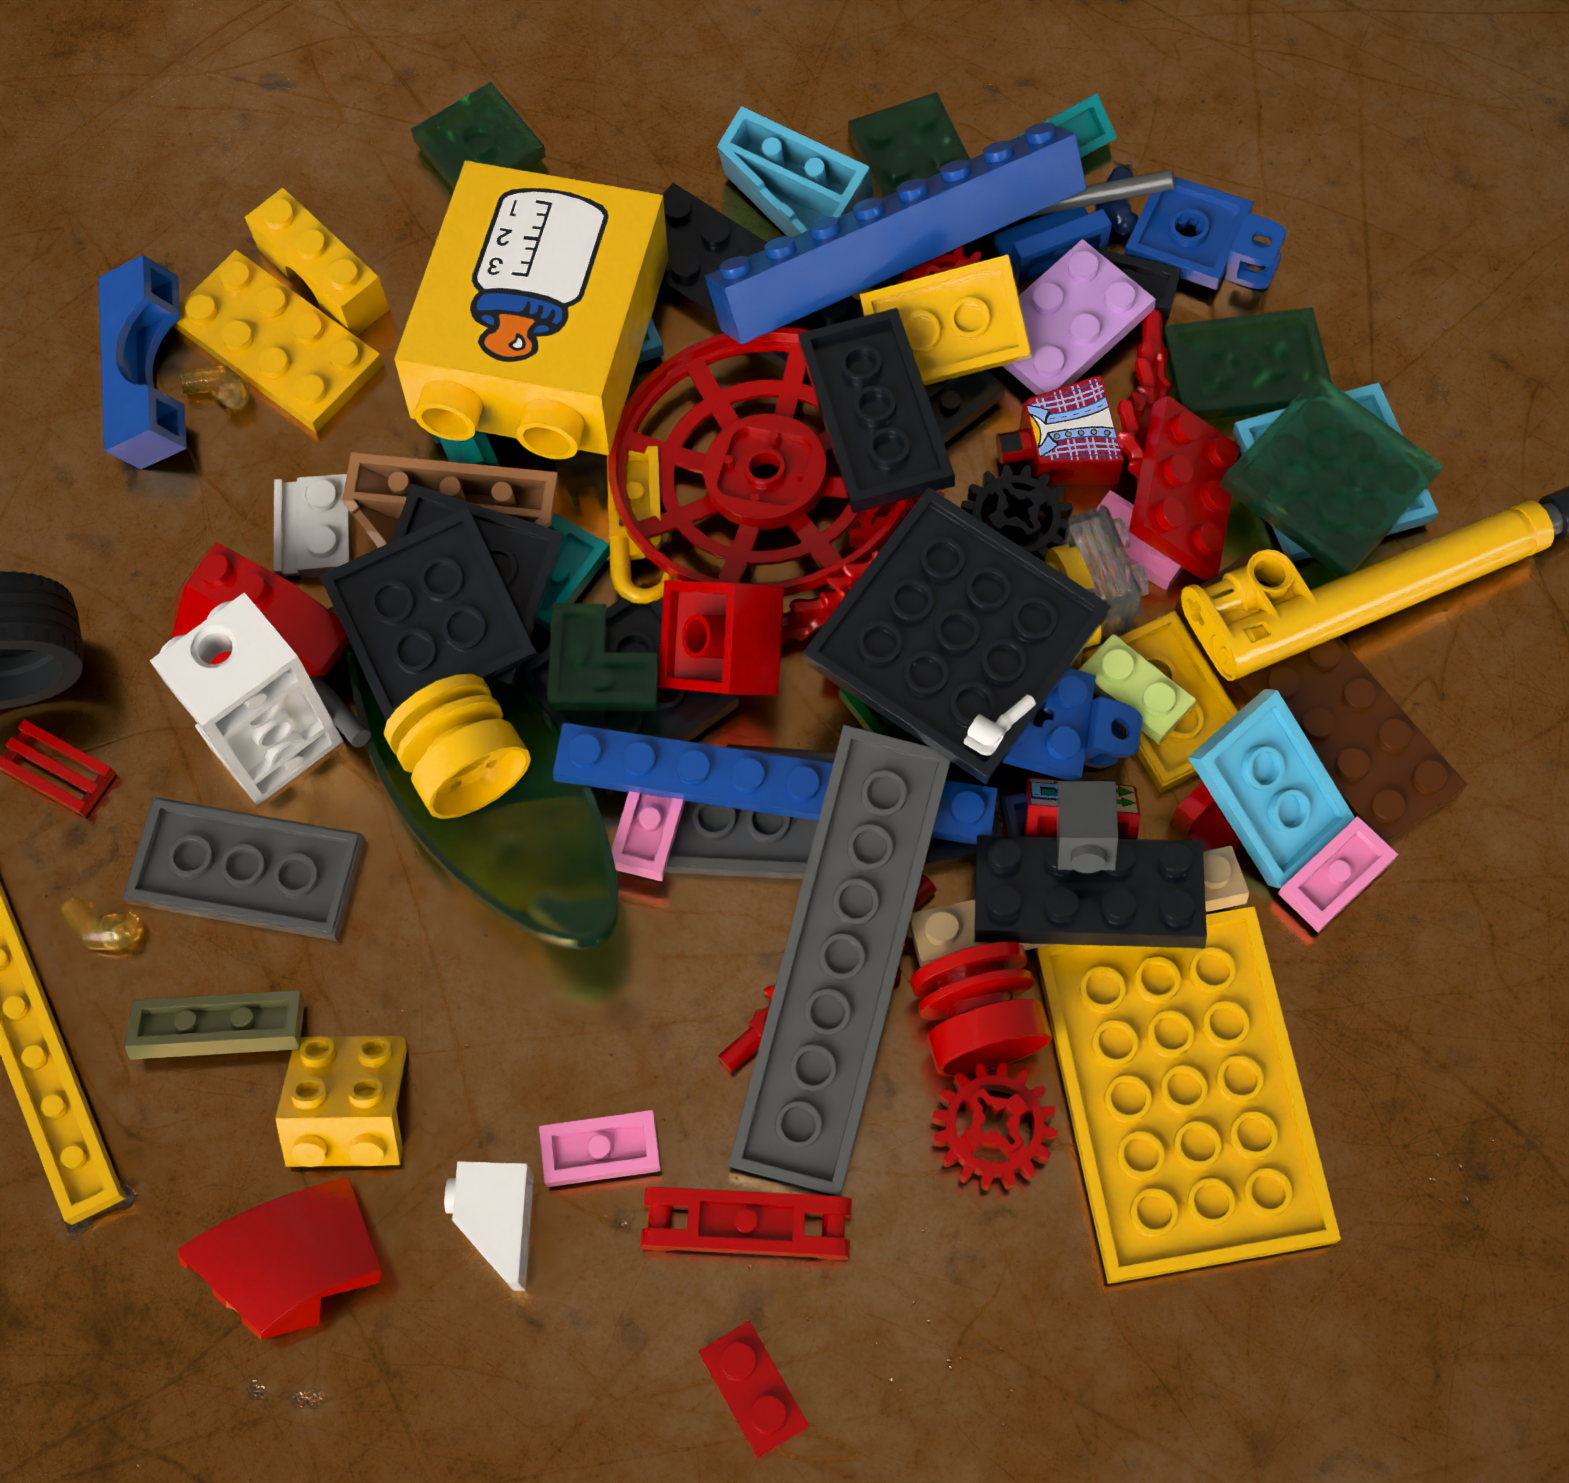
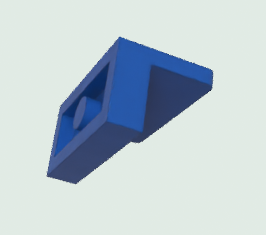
M1081 207L1050 213L1001 231L995 235L994 243L1001 256L1009 255L1017 286L1039 278L1082 239L1093 248L1107 251L1112 223L1104 209L1088 214L1086 208Z

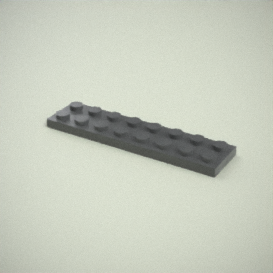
M843 725L728 1167L841 1196L950 760L928 746Z

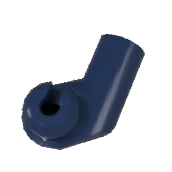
M1116 167L1106 182L1134 176L1129 170L1123 167ZM1127 199L1095 205L1096 211L1104 209L1112 223L1111 229L1114 228L1118 235L1126 236L1134 230L1138 221V215L1131 211V204Z

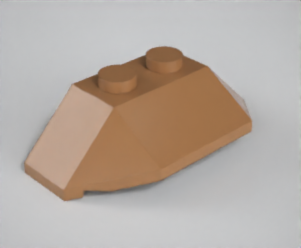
M351 452L342 501L376 547L379 548L392 541L411 484L548 528L552 523L559 476L558 472Z

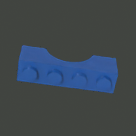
M141 255L98 277L104 451L139 469L146 468L187 449L185 404L155 389L153 383V363L157 349L169 329L180 319L179 276L148 257Z

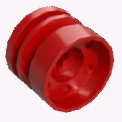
M996 942L965 948L938 958L919 968L911 975L910 984L913 994L923 999L918 1005L920 1017L927 1020H945L927 1034V1041L937 1074L942 1076H955L958 1072H961L963 1075L973 1074L976 1064L982 1063L987 1071L998 1068L1000 1062L1007 1065L1026 1058L1051 1043L1053 1036L1042 1002L1036 999H1016L1032 988L1035 981L1032 972L1022 969L1026 966L1028 960L1023 945L1017 942Z

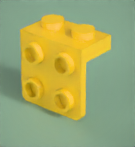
M378 1035L302 1037L300 1039V1048L291 1052L275 1118L286 1167L400 1165L403 1145L396 1106L407 1053L406 1041L403 1037Z

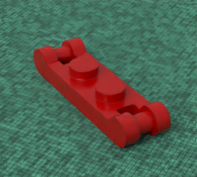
M674 1187L645 1188L643 1207L649 1209L648 1228L641 1230L640 1248L652 1251L681 1250L814 1257L824 1260L850 1259L851 1241L845 1238L846 1219L852 1217L851 1198L829 1195ZM672 1210H688L687 1229H671ZM805 1216L822 1218V1236H804Z

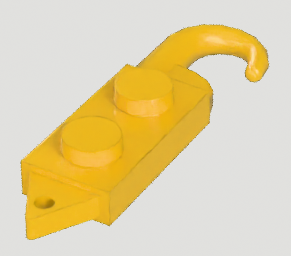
M648 446L644 454L629 450L626 490L632 511L637 521L656 516L661 521L658 446ZM607 455V478H608V455ZM608 479L610 578L613 587L622 598L633 603L647 604L657 601L663 597L664 580H673V576L664 571L661 581L652 588H641L633 583L631 578V561L643 559L646 556L628 536L617 514ZM661 535L650 538V541L657 549L662 544Z

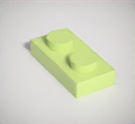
M1114 634L1079 669V671L1096 675L1095 694L1135 708L1142 716L1141 731L1159 745L1193 709L1196 702L1195 698Z

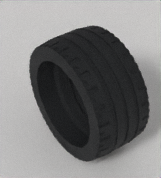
M0 571V709L33 704L58 695L60 692L67 690L68 687H71L73 683H76L83 672V644L78 612L73 596L63 584H59L58 581H54L49 577L46 578L42 575L26 572Z

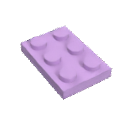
M1082 239L1019 295L1033 358L1002 366L1036 395L1073 384L1154 310L1156 299Z

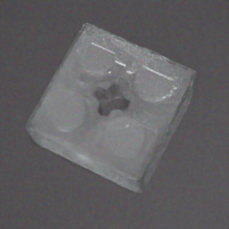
M1101 505L1099 511L1091 508L1088 514L1081 511L1078 517L1071 514L1067 522L1064 545L1069 544V548L1076 546L1085 560L1094 585L1093 588L1087 590L1112 605L1109 614L1101 624L1100 643L1097 644V646H1100L1102 641H1106L1112 634L1119 637L1133 630L1136 618L1143 616L1141 597L1149 593V585L1142 566L1139 563L1132 565L1125 549L1130 547V540L1125 523L1120 517L1113 519L1109 509L1104 505Z

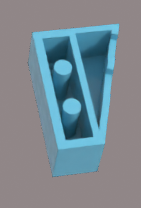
M742 106L717 145L724 174L786 236L794 237L808 231L810 224L816 220L826 217L838 218L854 211L853 206L856 203L872 198L874 195L869 166Z

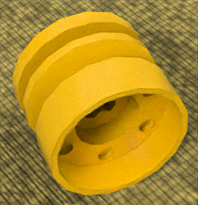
M474 674L453 675L435 681L417 691L398 706L388 719L383 733L404 771L412 773L411 781L431 816L440 819L461 817L497 800L515 786L526 773L531 761L528 749L512 724L502 719L501 707L497 700L492 698L490 689L484 679Z

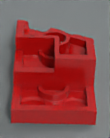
M349 1177L314 1185L253 1207L205 1231L178 1248L180 1265L185 1270L191 1267L211 1286L213 1296L226 1308L233 1309L239 1313L242 1323L260 1340L319 1325L322 1297L380 1283L381 1267Z

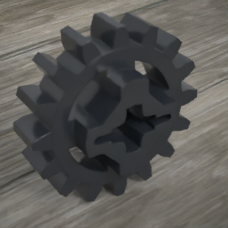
M1003 465L1002 477L996 478L992 473L986 471L983 473L982 487L971 484L968 489V500L962 501L961 504L963 510L982 521L981 515L984 509L989 504L991 513L988 515V520L985 524L1044 562L1048 549L1063 546L1066 543L1064 539H1070L1073 523L1068 521L1071 519L1072 503H1061L1065 493L1064 487L1058 486L1050 489L1048 487L1050 474L1045 472L1038 479H1034L1031 477V467L1028 465L1024 466L1021 475H1013L1009 465ZM1049 517L1050 528L1043 535L1041 530L1044 518Z

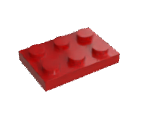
M1166 396L1153 403L1129 532L1204 581L1219 575L1240 445L1170 396Z

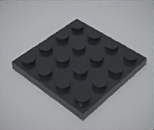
M928 487L802 652L801 661L984 784H987L1105 620L1112 605ZM1028 694L1034 698L1036 705L1012 725L992 755H982L964 744V739L968 735V729L978 714L996 723L1001 715Z

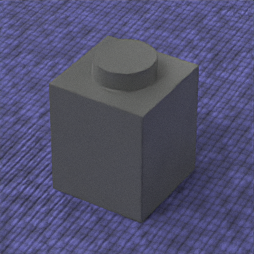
M1058 781L1056 807L1058 870H1076L1081 873L1115 870L1118 846L1115 781Z

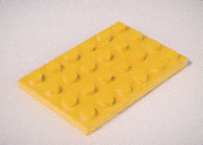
M1255 906L1207 914L1205 949L1062 944L1035 948L1036 962L1108 1284L1335 1244L1341 1240Z

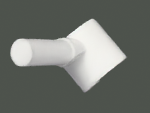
M1028 694L1001 715L996 723L978 714L968 729V735L964 739V744L982 755H992L1012 725L1036 705L1034 698Z

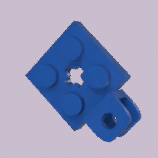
M1176 176V189L1150 194L1126 244L1124 255L1180 267L1182 269L1179 278L1214 290L1218 289L1224 273V280L1248 288L1266 289L1270 286L1280 263V249L1285 241L1287 231L1275 221L1252 214L1253 201ZM1188 224L1196 226L1197 236H1183L1176 228L1184 230ZM1257 236L1267 237L1271 244L1254 240V238ZM1247 263L1266 266V268L1262 271H1253L1247 266Z
M1070 668L1042 706L1045 720L1040 723L1039 727L1033 725L1034 720H1032L1003 763L1063 780L1075 781L1082 777L1084 765L1093 768H1108L1116 764L1118 758H1127L1137 753L1142 716L1135 708L1122 702L1101 696L1093 700L1096 675ZM1117 721L1121 722L1126 728L1124 739H1120L1122 727Z

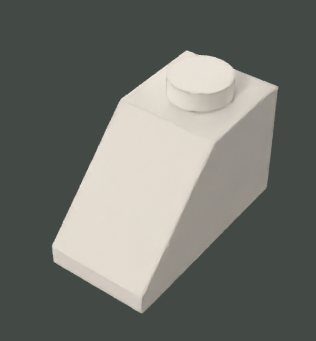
M457 1161L456 1178H448L446 1182L445 1212L453 1214L452 1221L514 1291H525L534 1182L533 1172L528 1164Z

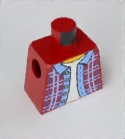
M1101 376L1091 377L1028 398L1023 402L1020 420L1021 430L996 434V447L1000 463L1006 464L1028 460L1034 479H1038L1045 472L1050 474L1048 487L1118 485L1124 458L1121 448L1117 443V432Z

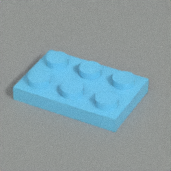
M1264 689L1188 757L1268 886L1281 889L1284 884L1355 819L1278 690Z

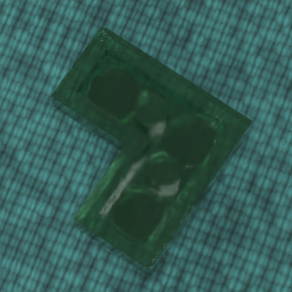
M553 603L547 693L549 710L657 711L658 653H606L608 620L606 604Z

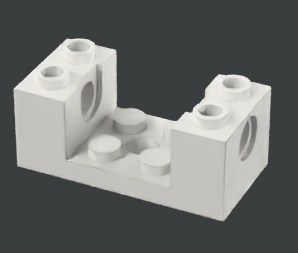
M245 592L233 601H226L215 607L208 615L207 620L186 635H179L169 640L162 647L160 653L150 660L165 684L197 722L195 727L207 745L257 806L343 742L299 657ZM231 652L229 658L224 662L215 665L210 664L212 659L219 653Z

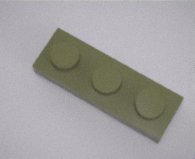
M301 990L132 1000L124 1047L130 1060L296 1050L300 1048L305 1003Z

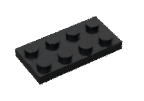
M897 308L798 334L799 347L852 513L920 496L928 487L934 491H939L955 486V474Z
M977 835L974 942L1205 949L1207 926L1203 841L1118 839L1115 870L1081 873L1076 870H1058L1057 837Z

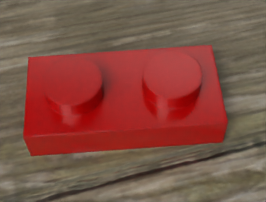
M750 1320L698 1351L758 1460L810 1428Z

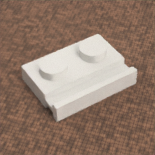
M347 474L297 478V482H283L282 479H274L273 572L285 579L286 576L300 575L301 579L316 578L353 560L352 514L342 501Z

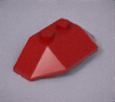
M215 542L209 547L178 589L171 639L179 635H186L207 620L208 615L215 607L223 602L233 601L245 592L297 654L308 676L327 675L349 644V639L338 616L290 581L224 545ZM231 652L219 653L212 659L210 664L215 665L224 662L229 658Z

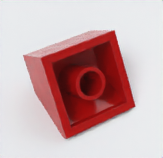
M664 580L658 687L722 694L778 696L784 586Z

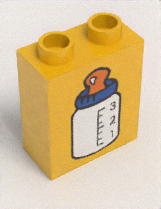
M465 161L394 358L410 418L415 419L429 433L448 440H467L472 438L476 431L517 438L520 444L527 450L549 459H568L573 457L577 450L610 455L668 263L663 195Z

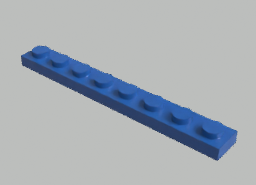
M563 723L553 778L557 782L624 792L631 791L650 796L670 799L677 798L690 802L818 821L833 763ZM945 780L931 838L977 845V835L991 836L997 788Z

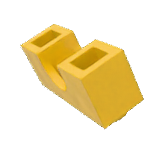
M281 188L245 216L258 251L289 280L298 274L315 295L320 309L356 337L390 310L379 276L284 188Z

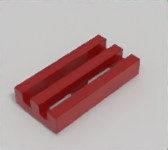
M24 719L18 727L21 731L16 739L10 737L5 744L8 750L4 756L0 755V770L79 815L86 817L116 775L115 771L110 766ZM32 741H35L98 777L93 782L29 747ZM22 756L80 788L86 794L82 799H79L16 763Z

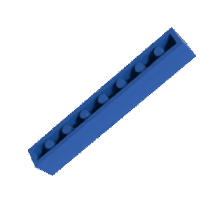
M1053 123L1033 125L1025 130L1024 136L1011 142L1000 141L992 143L983 149V154L970 160H955L946 163L940 168V173L929 178L905 181L897 187V192L883 198L862 200L853 206L854 211L838 218L826 217L816 220L810 224L809 230L794 237L784 236L773 239L766 243L764 246L765 250L749 257L737 256L722 262L719 270L705 276L721 331L742 345L1087 190L1076 134L1056 127Z

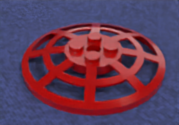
M780 327L742 345L725 333L714 335L686 347L663 362L641 382L625 404L610 455H608L609 484L617 514L628 536L649 560L667 574L681 581L742 583L740 581L747 565L782 564L812 555L823 568L822 570L786 581L753 583L757 585L784 586V596L808 591L827 584L826 578L830 575L845 573L842 570L845 564L867 561L872 556V552L878 550L887 542L906 515L912 498L897 501L884 525L862 547L844 559L830 543L838 539L854 523L860 512L852 513L848 503L841 515L822 532L818 530L807 514L815 508L822 496L848 498L842 478L828 476L826 454L832 451L827 431L817 436L805 424L794 419L799 401L819 409L813 387L803 384L806 365L799 347L798 334L810 330ZM772 351L789 353L783 380L749 381L721 390L708 368V365L722 359L747 353ZM689 376L703 400L679 420L669 434L667 441L663 442L638 433L637 431L642 420L654 404L676 383ZM754 398H778L774 414H759L740 419L731 406L735 403ZM713 415L722 431L711 442L706 454L683 448L684 443L692 432ZM648 446H658L660 495L666 511L660 514L661 521L656 516L637 521L632 511L626 490L629 450L644 454ZM763 464H772L779 468V471L771 478L760 479L752 475L754 469ZM678 467L703 474L708 495L681 507L675 492V468ZM720 513L727 520L739 525L733 544L730 547L709 538L693 524ZM788 525L801 542L796 546L780 550L753 551L760 530L776 529ZM678 530L684 538L700 550L726 561L718 579L698 574L671 561L654 546L650 538Z

